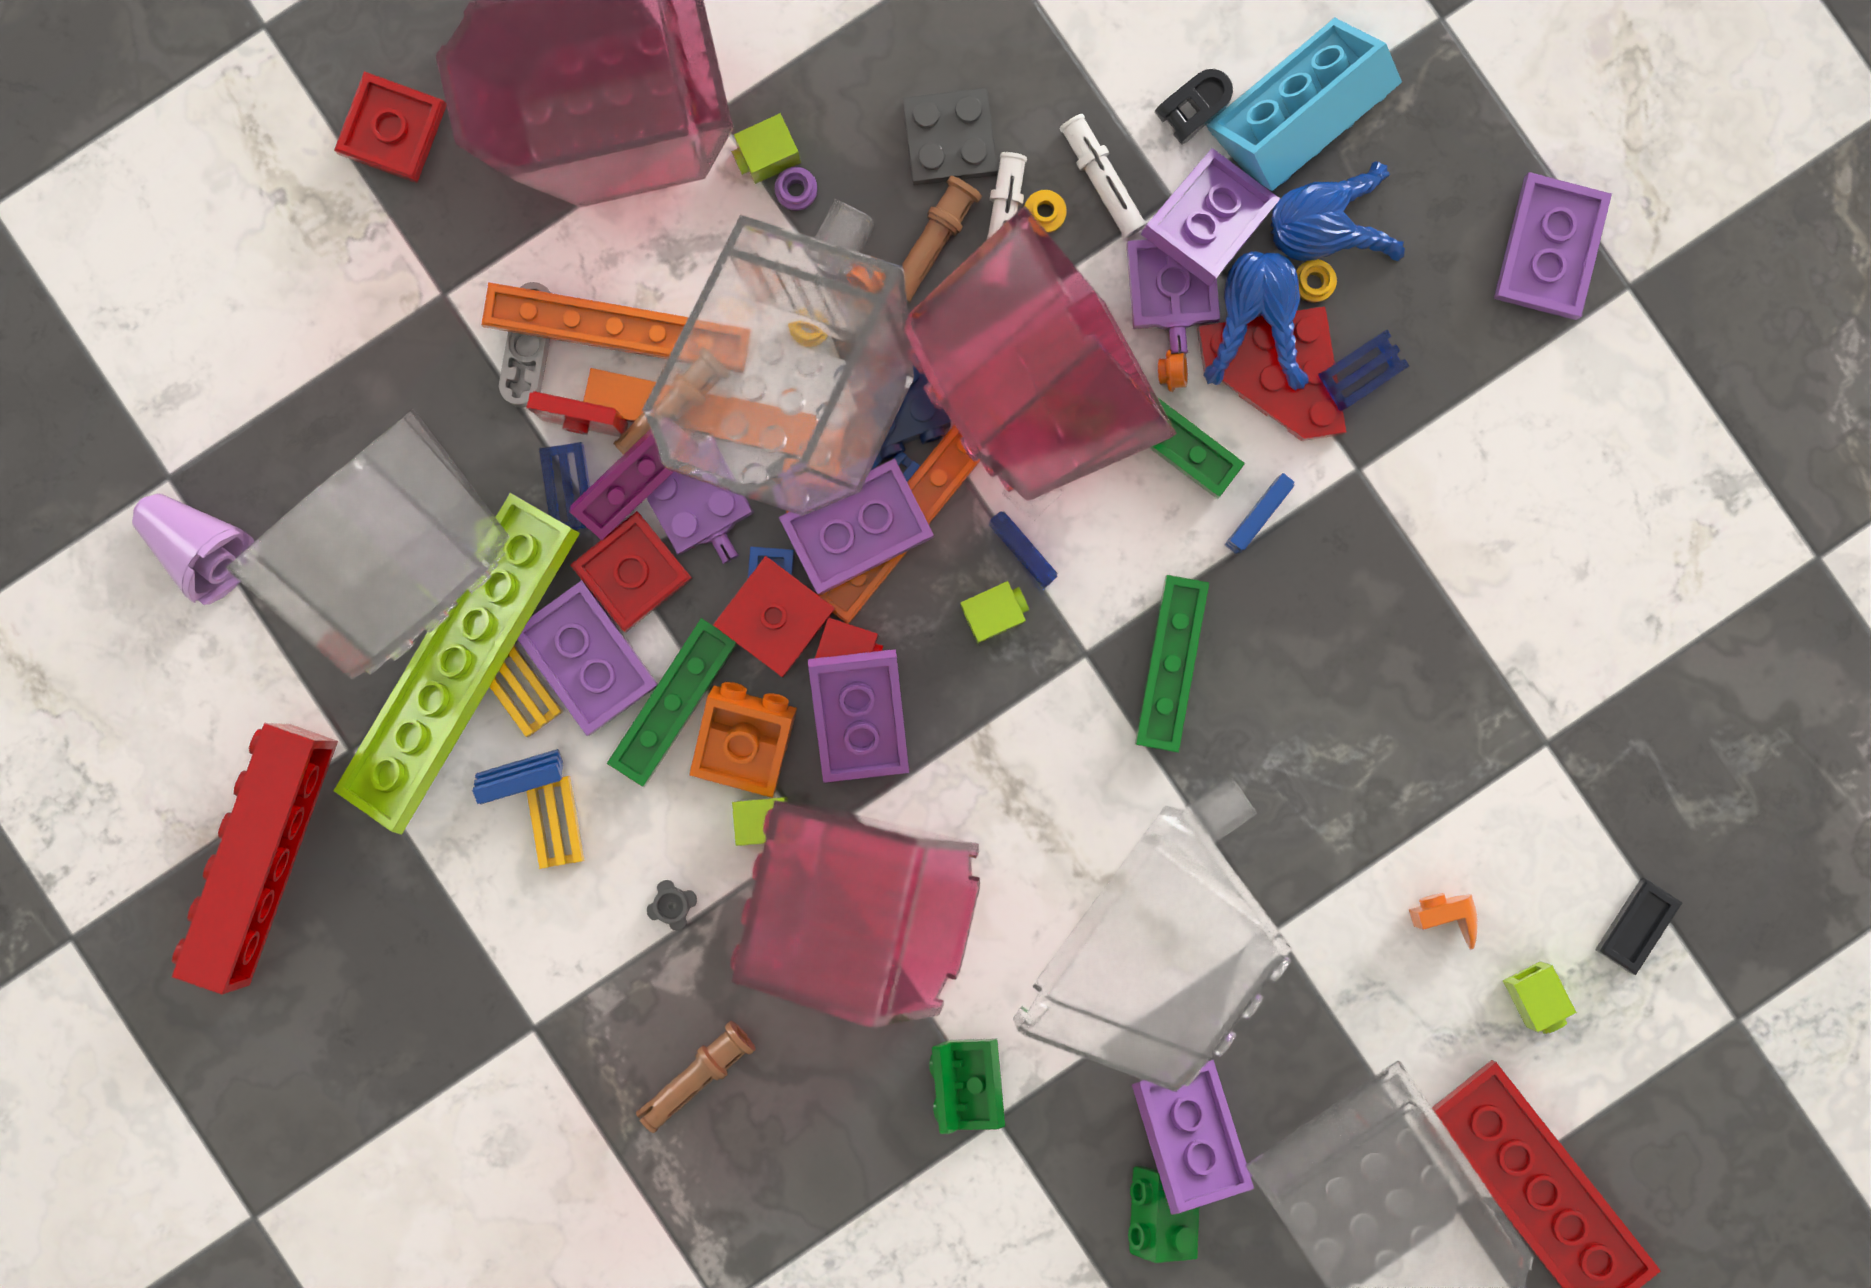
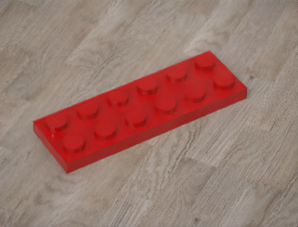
M1493 1060L1488 1062L1424 1113L1561 1288H1641L1661 1272L1659 1267L1497 1062Z

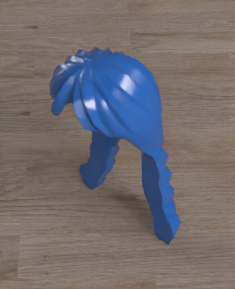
M1375 161L1366 174L1340 182H1313L1293 189L1283 195L1274 206L1271 216L1272 223L1270 226L1273 228L1271 233L1274 234L1273 241L1277 249L1295 260L1310 261L1330 256L1342 249H1351L1353 247L1359 249L1369 248L1377 252L1382 251L1386 255L1388 254L1392 260L1399 261L1404 257L1405 248L1403 247V241H1397L1383 231H1377L1375 228L1355 225L1344 213L1349 202L1364 194L1371 193L1383 180L1389 177L1390 173L1387 171V165Z
M1257 251L1245 253L1237 259L1228 272L1224 288V300L1228 313L1226 326L1222 332V342L1218 347L1217 357L1211 365L1206 367L1203 376L1206 378L1207 384L1219 385L1222 382L1225 369L1228 368L1229 363L1235 358L1239 347L1244 341L1248 323L1261 314L1267 323L1272 326V336L1275 340V348L1278 354L1277 360L1282 367V371L1286 374L1288 385L1294 390L1304 389L1309 378L1296 362V337L1293 334V319L1300 302L1299 282L1295 267L1288 258L1279 253H1260Z

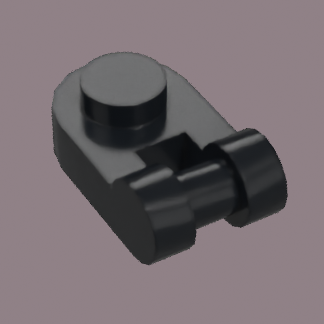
M1205 69L1163 101L1154 112L1162 122L1168 121L1175 130L1173 135L1183 145L1229 105L1233 94L1232 82L1223 71ZM1187 102L1197 112L1190 119L1180 110Z

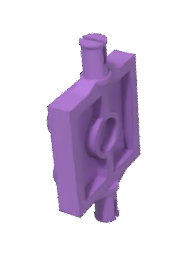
M1149 240L1127 241L1126 249L1133 329L1158 327L1169 330L1171 354L1178 352L1187 354L1186 328L1195 324L1218 323L1220 320L1217 279L1211 286H1208Z
M709 437L693 446V454L647 497L650 506L677 554L682 555L699 544L712 542L722 560V564H726L731 559L739 556L727 533L730 532L736 523L752 515L754 511L713 438Z

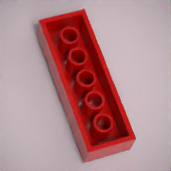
M264 723L262 729L256 730L249 745V753L252 754L247 771L243 770L240 773L234 786L233 794L237 796L231 813L228 812L224 816L219 827L218 837L222 838L216 855L210 856L203 871V879L207 880L201 897L197 896L189 909L187 920L191 922L187 936L179 941L174 950L172 963L176 964L172 974L173 978L221 995L251 984L338 744L337 740L292 724Z

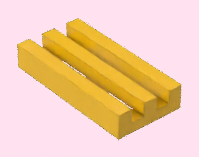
M514 645L507 658L509 656L512 658L549 711L544 715L505 662L499 670L535 721L532 724L528 722L496 676L489 687L525 737H530L560 715L563 710Z
M565 776L558 782L526 791L539 869L585 861L571 777ZM561 786L572 850L570 855H565L554 792V787ZM544 789L555 854L553 858H549L538 790Z

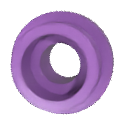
M791 167L782 171L777 177L775 194L779 203L785 208L796 211L803 210L814 202L817 196V183L814 176L808 170L801 167ZM792 184H801L804 187L803 193L799 196L789 194L788 190Z

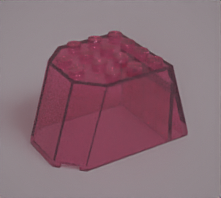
M704 0L471 1L464 10L463 14L465 17L447 45L443 44L436 54L456 145L510 179L579 207L705 179L733 130Z
M1026 206L1014 214L907 315L904 331L912 346L907 353L915 368L921 374L925 373L929 381L924 386L928 397L937 409L943 407L963 436L960 440L973 461L980 459L991 477L998 475L1008 492L1015 490L1027 501L1170 439L1177 434L1108 305Z
M775 800L773 808L769 809L764 819L763 832L766 835L763 851L757 856L753 865L752 876L756 881L752 898L747 900L742 912V924L745 925L742 940L735 947L731 958V968L734 970L732 982L869 1027L938 1016L944 1006L943 1000L938 999L948 978L957 979L963 963L980 890V878L972 876L971 858L976 859L979 854V843L822 806Z

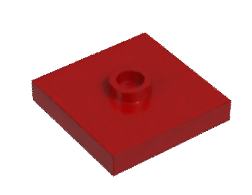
M364 71L334 151L340 156L418 183L447 104L444 100Z
M535 391L529 393L527 408L542 421L563 425V430L588 435V431L620 437L628 428V423L615 408Z
M638 511L570 565L625 633L693 579Z
M765 556L713 625L784 678L825 624L828 617L834 612L835 608Z

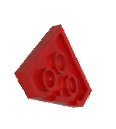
M1325 306L1298 310L1293 319V334L1296 337L1295 348L1297 349L1296 362L1309 378L1304 389L1294 390L1288 385L1286 374L1282 371V367L1277 360L1278 354L1275 348V340L1272 336V326L1267 323L1263 316L1256 317L1248 323L1244 341L1239 347L1235 358L1229 363L1228 368L1225 369L1222 382L1237 392L1240 398L1266 416L1269 415L1287 428L1288 432L1300 441L1345 434L1346 426ZM1226 322L1202 325L1197 328L1204 372L1206 367L1211 365L1217 357V350L1222 342V332Z

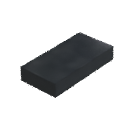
M1641 878L1595 950L1629 973L1636 975L1682 905V902L1649 880Z

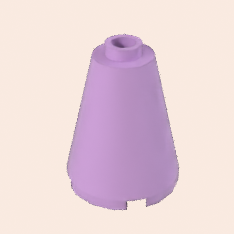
M163 494L146 496L134 507L132 519L134 528L185 597L194 603L198 600L203 605L225 597L240 583L241 579L236 574L243 564L250 568L254 560L255 542L244 530Z

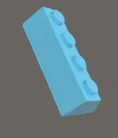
M1333 18L1206 126L1245 173L1264 187L1273 191L1280 184L1286 182L1293 173L1311 158L1318 155L1324 147L1343 131L1350 128L1355 121L1374 105L1385 99L1392 90L1402 83V80L1385 42L1337 18Z

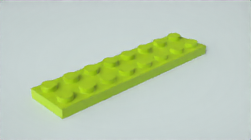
M512 493L509 494L333 790L391 832L403 834L578 538L579 532Z

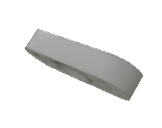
M529 282L520 287L551 293L547 287L537 282ZM508 332L499 380V390L502 397L511 405L525 408L527 407L530 392L541 393L550 339L538 337L539 348L537 352L532 356L524 357L519 355L516 350L517 340L524 334ZM514 361L525 366L535 365L534 371L525 368L524 381L531 388L530 391H522L520 398H516V393L510 389V384L518 383L521 369L517 366L512 367Z

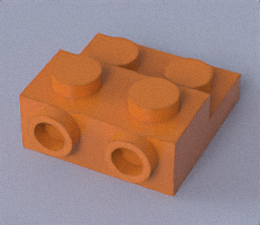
M724 682L721 687L714 685L707 696L689 775L773 798L784 755L789 744L797 708L788 706L789 700L779 694L767 693L764 694L763 698L746 694L747 688L738 683Z

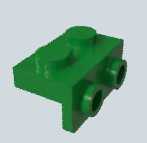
M997 1038L949 1040L933 1046L929 1068L935 1080L936 1098L933 1112L936 1121L939 1123L940 1134H951L957 1130H997L1005 1127Z
M1135 1166L1130 1187L1132 1199L1131 1222L1128 1231L1130 1253L1153 1263L1197 1259L1200 1207L1171 1215L1158 1170L1144 1166Z

